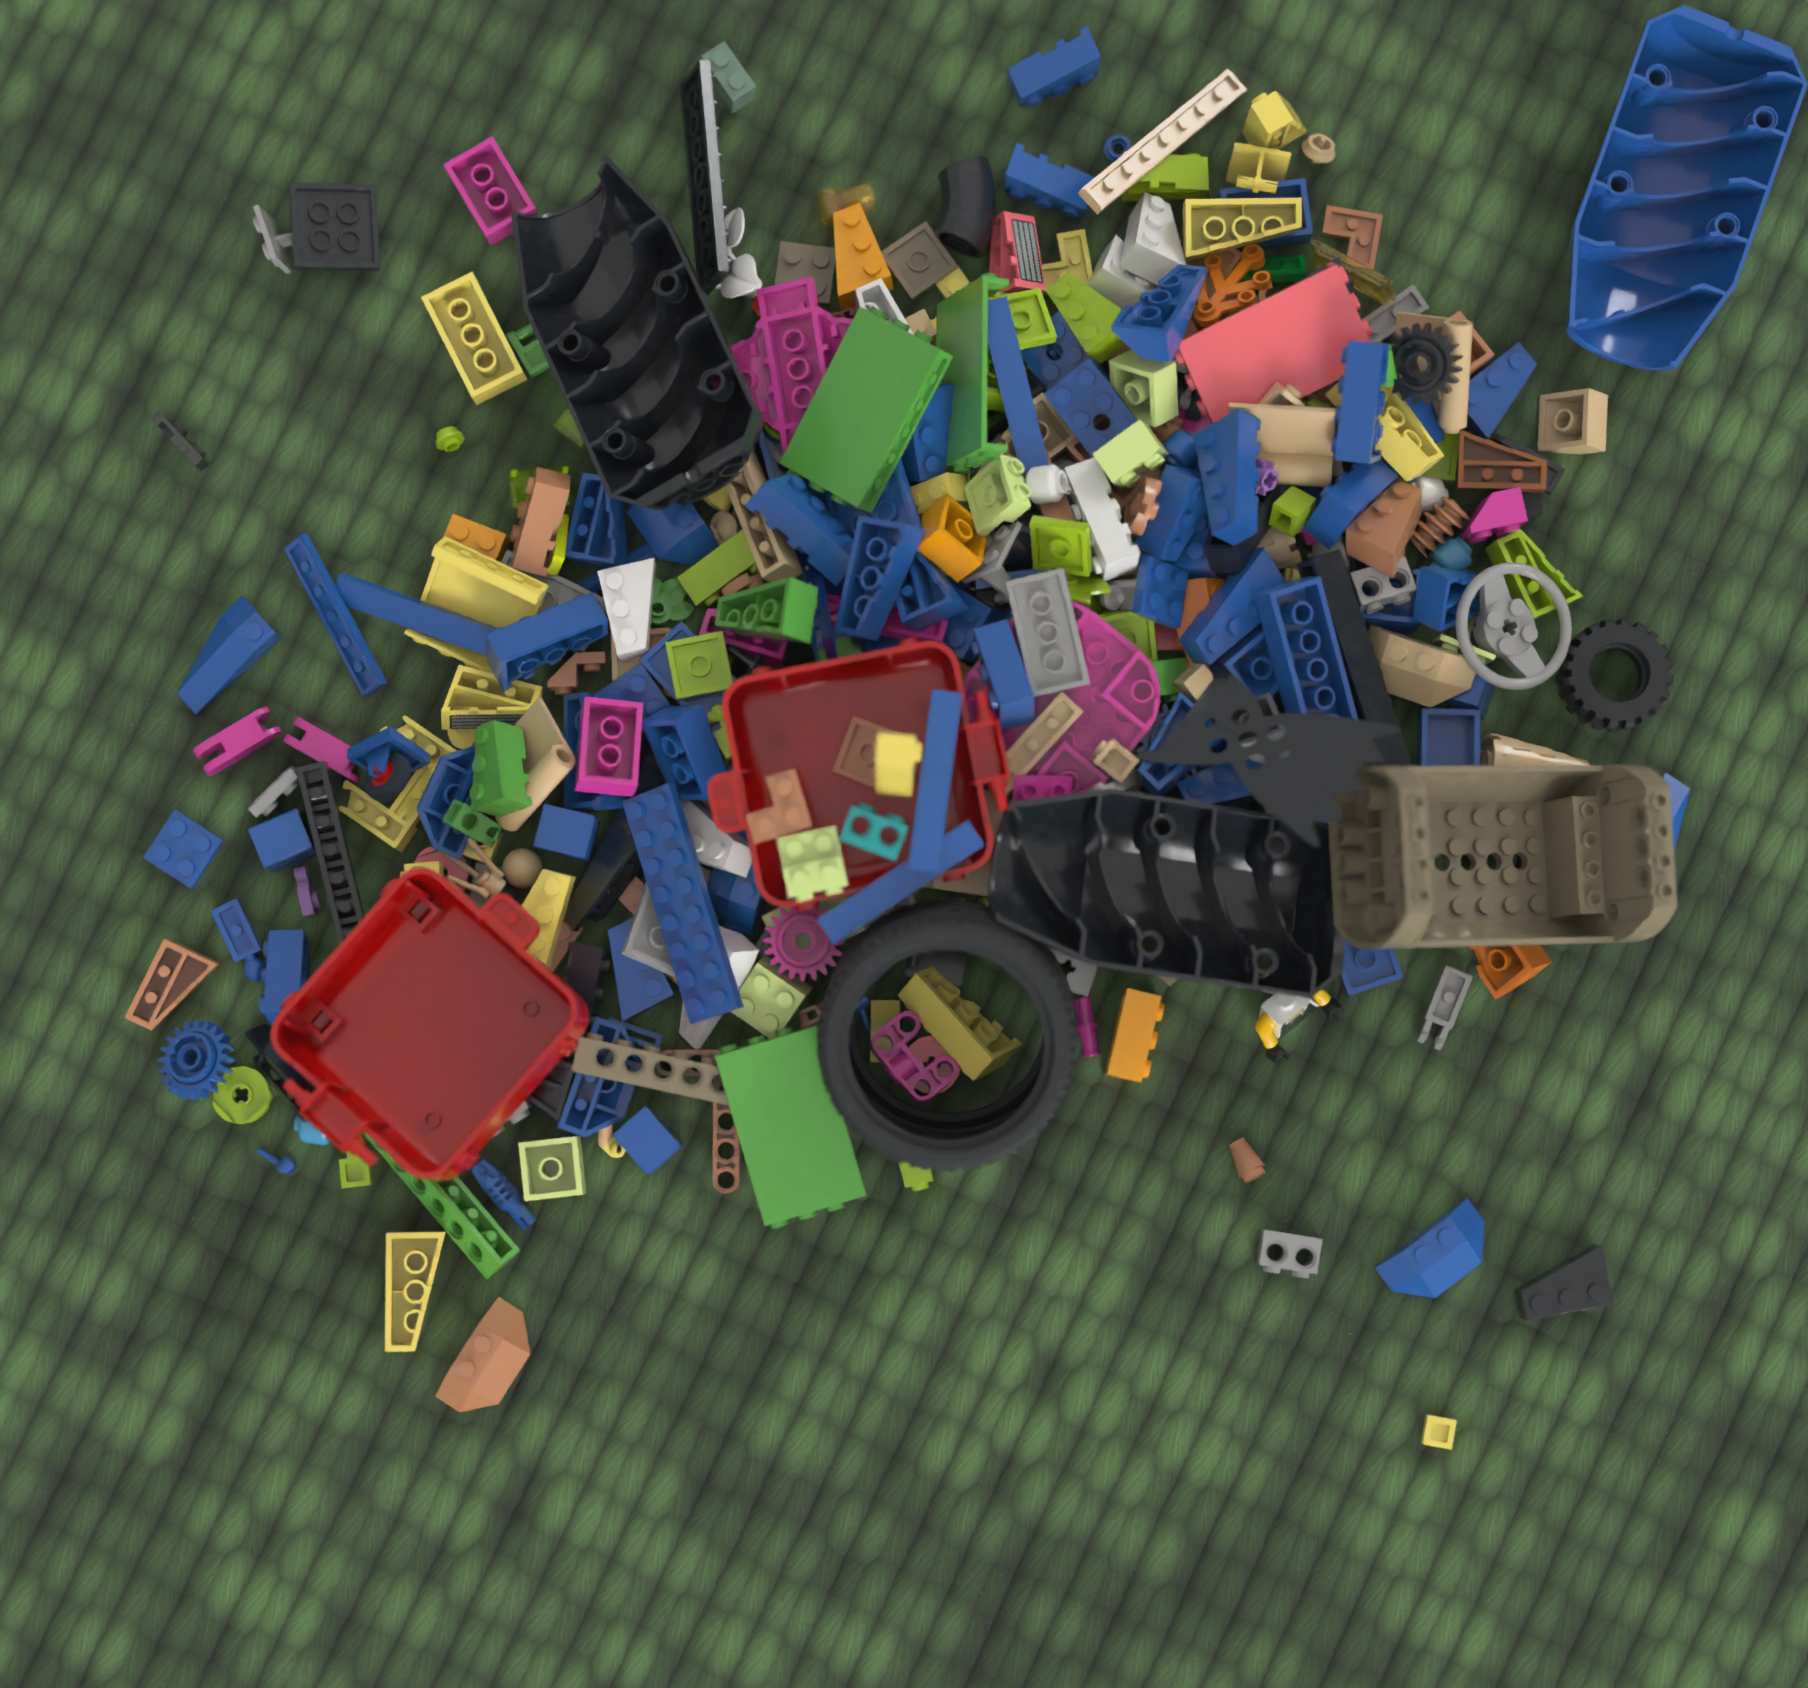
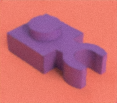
M303 866L293 869L298 885L297 892L302 916L306 918L320 916L318 908H322L319 892L314 891L311 885L309 868Z

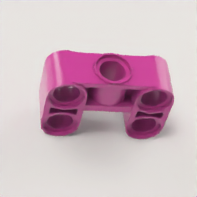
M903 1011L876 1032L871 1040L870 1049L883 1065L888 1075L904 1090L909 1098L915 1103L922 1104L931 1100L953 1081L958 1073V1065L952 1057L941 1056L925 1068L906 1046L918 1033L921 1025L920 1019L914 1012ZM902 1019L911 1020L914 1024V1030L910 1033L901 1031L899 1021ZM880 1037L888 1038L892 1043V1048L889 1051H881L876 1045L877 1039ZM944 1063L950 1066L951 1076L948 1078L940 1077L936 1071L937 1065ZM915 1083H926L929 1087V1094L927 1096H918L914 1091Z

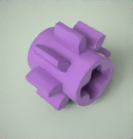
M1256 458L1259 482L1256 483L1255 494L1265 496L1266 491H1270L1276 486L1278 473L1273 470L1274 462Z

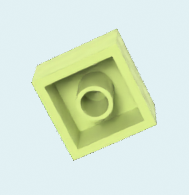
M1132 349L1109 360L1110 383L1138 420L1141 419L1147 425L1156 428L1178 416L1176 361L1156 362L1154 360L1142 359Z
M1141 419L1093 453V456L1111 482L1121 489L1125 486L1127 489L1133 487L1141 477L1140 475L1148 469L1151 471L1158 469L1165 463L1164 458L1169 455L1152 429Z
M764 955L757 962L739 990L744 1007L730 1012L768 1038L776 1036L775 1031L788 1026L813 987L806 982H801L797 976L789 980L788 970L779 974L778 970L781 965L771 966L770 962L772 959Z
M580 1136L518 1143L524 1201L587 1194Z

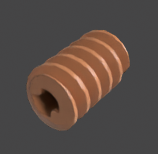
M1443 496L1441 499L1444 507L1434 504L1435 515L1425 512L1424 516L1427 522L1424 523L1419 520L1416 525L1418 530H1414L1410 540L1426 558H1428L1426 548L1433 552L1437 550L1434 541L1441 544L1446 542L1443 533L1450 536L1455 534L1452 525L1460 529L1463 527L1461 517L1469 521L1471 520L1453 499Z

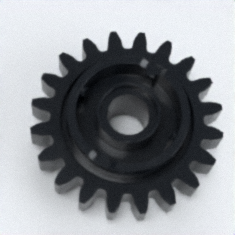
M1415 323L1412 324V332L1406 326L1401 328L1402 336L1399 334L1391 336L1395 343L1391 344V350L1397 379H1394L1395 387L1392 393L1394 394L1402 390V401L1412 396V403L1416 405L1422 397L1424 404L1427 405L1431 403L1432 396L1436 401L1443 399L1442 392L1446 394L1452 392V388L1448 383L1456 384L1459 382V379L1453 373L1463 371L1461 366L1455 365V361L1462 359L1463 355H1455L1453 353L1459 347V343L1449 345L1448 342L1452 334L1450 333L1442 337L1443 327L1439 326L1432 332L1431 323L1424 324L1422 330L1420 324ZM1419 356L1427 361V369L1425 371H1421L1417 367L1416 361Z

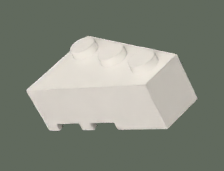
M1144 192L1129 216L1120 267L1158 285V281L1179 264L1186 265L1170 204L1158 196H1152Z

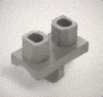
M1114 578L1105 581L1111 588V594H1099L1098 599L1101 602L1102 608L1111 611L1116 609L1132 610L1137 580Z

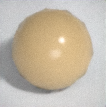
M528 848L512 850L506 855L502 865L504 878L516 888L532 886L542 871L540 857Z

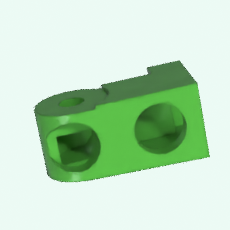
M456 799L453 800L441 821L490 848L493 847L503 829L501 825L480 812L471 810L469 805Z

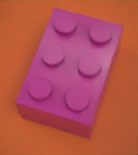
M493 136L443 164L490 246L514 233L511 216L514 212L519 211L528 215H538L535 206Z
M584 697L580 711L575 791L634 796L638 786L643 703Z

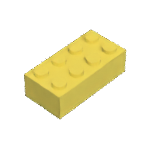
M473 272L421 297L476 405L527 380Z

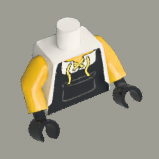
M1324 989L1312 998L1274 994L1261 1005L1255 1028L1265 1048L1268 1049L1266 1052L1267 1058L1277 1066H1280L1278 1063L1279 1057L1282 1055L1288 1060L1290 1055L1277 1044L1278 1040L1320 1006H1322L1323 1012L1331 1021H1336L1332 1016L1334 1011L1341 1010L1344 1014L1345 1010Z

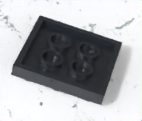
M289 183L293 270H380L376 184Z

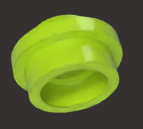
M454 426L445 427L437 432L435 443L438 449L452 452L460 447V444L464 441V436Z

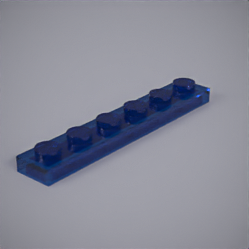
M801 552L806 583L818 588L817 607L813 620L815 632H817L815 636L818 650H825L827 660L837 659L839 657L824 575L807 561L809 555L806 552Z

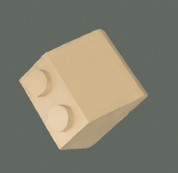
M1590 388L1540 395L1537 451L1565 454L1605 452L1608 395Z

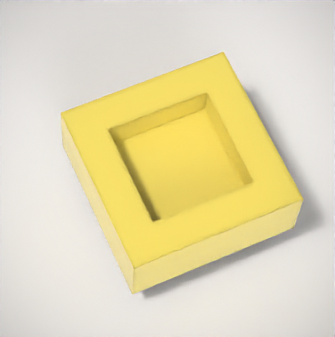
M1426 1414L1421 1443L1452 1450L1457 1420Z

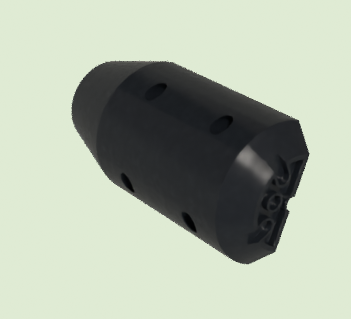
M606 155L601 158L602 164L597 171L601 180L600 184L582 200L567 208L547 214L528 215L519 211L511 214L524 310L608 497L651 510H667L671 504L678 503L685 506L699 501L733 481L741 473L745 463L748 462L763 429L764 419L674 226Z
M1117 789L1009 802V809L1003 812L996 834L990 867L988 889L990 917L993 921L1089 966L1301 998H1312L1343 973L1346 940L1334 925L1328 823L1318 821L1312 823L1319 842V847H1315L1301 838L1274 814ZM1154 825L1156 826V828H1157V830H1158V834L1156 833V831H1155V829H1154Z

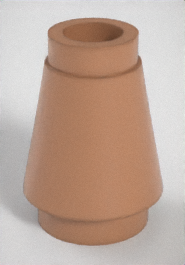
M1245 1138L1238 1139L1229 1145L1238 1176L1243 1178L1245 1183L1251 1182L1266 1173L1263 1168L1265 1164L1246 1142Z

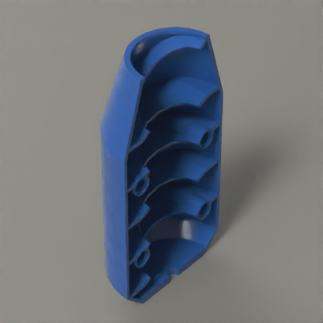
M1682 5L1646 22L1571 229L1567 334L1575 343L1600 357L1623 365L1659 371L1675 369L1737 286L1808 86L1790 46L1747 29H1734L1729 25V22L1686 5Z

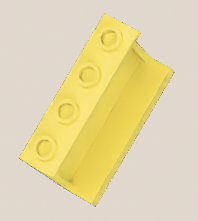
M446 536L434 545L431 556H434L435 559L421 601L497 628L514 624L523 617L539 614L549 585ZM409 628L405 630L404 634L412 637L419 644H427L437 649L444 656L454 657L464 662L470 668L493 673L489 666L488 656Z

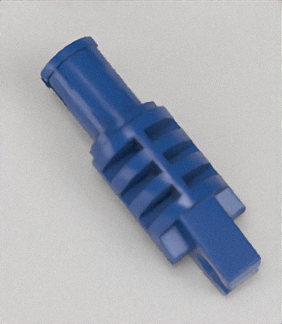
M485 1158L471 1170L490 1199L493 1200L504 1213L507 1211L522 1228V1231L537 1220L520 1200L522 1198L521 1193L491 1161Z

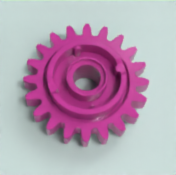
M796 906L791 907V912L788 913L781 907L782 918L771 917L776 926L765 927V930L772 934V937L763 939L764 943L772 945L771 948L765 951V955H775L770 965L773 966L780 963L779 974L789 970V980H792L795 974L799 973L801 982H804L806 974L809 973L815 981L817 979L816 971L818 970L826 976V964L836 967L832 956H842V953L836 950L835 947L844 944V941L840 940L833 945L817 921L818 918L829 912V909L818 913V908L796 911ZM803 933L810 935L812 938V945L805 950H801L795 945L796 937Z

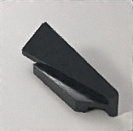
M621 808L568 903L563 921L575 932L579 931L582 924L591 918L596 922L605 918L642 867L624 808Z
M263 1024L245 1032L246 1038L252 1042L258 1051V1054L253 1057L256 1068L303 1122L308 1121L299 1113L300 1107L296 1104L297 1100L283 1086L289 1079H292L303 1090H309L312 1094L317 1088L276 1052L271 1041V1028L268 1025Z

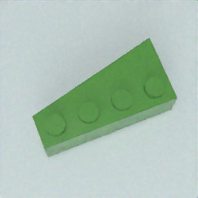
M788 577L719 597L715 625L743 636L810 644L814 613L817 607L818 588Z

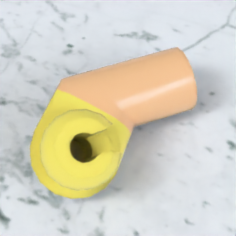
M612 1125L598 1131V1145L611 1157L619 1158L625 1154L626 1150L612 1136L614 1133H612Z

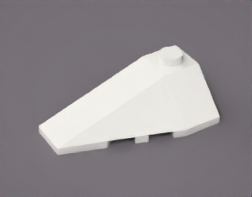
M719 926L737 987L740 990L751 972L759 950L744 935ZM683 1002L679 1034L695 1050L700 1049L722 1015L690 1025Z

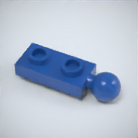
M236 898L211 910L234 962L239 963L244 960L245 976L251 981L261 980L262 968L266 967V964L263 960L256 958L255 954L262 952L263 948L240 900Z

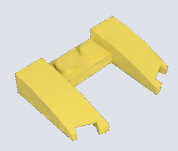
M406 715L402 717L406 725L400 727L397 731L430 754V764L416 770L390 809L372 799L367 793L348 780H345L343 783V789L351 790L348 807L339 806L340 811L400 852H403L418 830L415 826L419 822L420 817L416 808L440 757L457 751Z

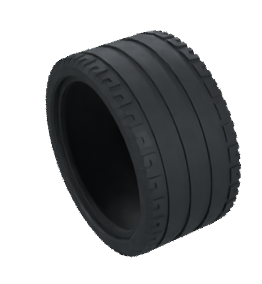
M959 898L917 901L914 905L909 906L907 904L891 911L889 915H884L868 926L867 930L863 931L851 943L850 947L840 958L830 979L821 1009L817 1029V1055L826 1092L830 1093V1100L839 1116L843 1115L845 1118L844 1123L853 1130L856 1136L861 1135L863 1142L873 1147L875 1151L879 1152L881 1150L885 1153V1157L897 1160L901 1164L903 1162L910 1163V1167L923 1168L922 1170L936 1168L937 1172H955V1169L962 1168V1171L981 1168L982 1164H994L998 1160L1005 1159L1010 1152L1014 1154L1029 1144V1139L1031 1137L1035 1139L1048 1125V1120L1054 1117L1062 1104V1099L1066 1095L1071 1082L1076 1060L1075 1010L1070 986L1059 961L1048 946L993 921L990 917L989 907L985 906L984 902L971 899L959 901ZM931 950H961L983 956L999 964L1024 986L1033 999L1042 1021L1043 1037L1041 1046L1026 1076L1008 1094L987 1106L975 1110L956 1113L934 1112L902 1101L883 1087L873 1076L857 1044L854 1024L855 1008L868 986L877 976L896 962Z

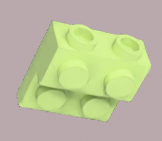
M1006 455L998 456L996 460L991 461L964 486L978 535L987 536L1003 521L1013 523L1031 507L1029 502L1031 490L1023 481L1022 473L1024 472V466L1017 458Z
M836 825L777 838L789 898L795 897L796 902L814 899V892L825 890L826 896L843 892L842 886H847L848 880Z

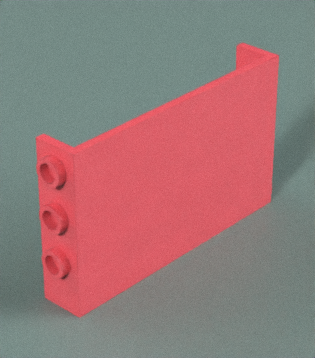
M1330 262L1326 264V269L1182 339L1174 357L1178 365L1184 364L1188 374L1184 375L1190 391L1196 390L1200 398L1196 405L1203 418L1208 416L1211 424L1228 415L1229 403L1258 404L1277 381L1285 387L1288 383L1302 393L1300 396L1302 398L1344 376L1346 365L1342 364L1344 346H1348V341L1351 340L1371 342L1369 336L1372 335V331L1366 319H1360L1357 312L1361 308L1359 301L1354 293L1349 294L1345 284L1349 282V279L1342 266L1338 267L1337 264Z

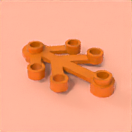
M1249 244L1244 247L1241 253L1242 260L1225 281L1221 272L1222 263L1220 256L1211 254L1204 258V267H1207L1216 292L1209 300L1205 290L1207 287L1205 278L1197 299L1198 304L1192 312L1194 320L1200 326L1209 327L1219 322L1221 314L1245 309L1255 304L1256 298L1253 291L1266 290L1271 286L1270 274L1267 271H1258L1253 275L1252 280L1239 283L1248 270H1258L1264 266V251L1259 245ZM1238 295V299L1224 302L1226 298Z

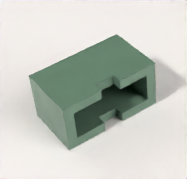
M725 41L701 55V59L710 60L711 72L715 76L713 87L716 88L720 98L732 114L755 100L757 86Z

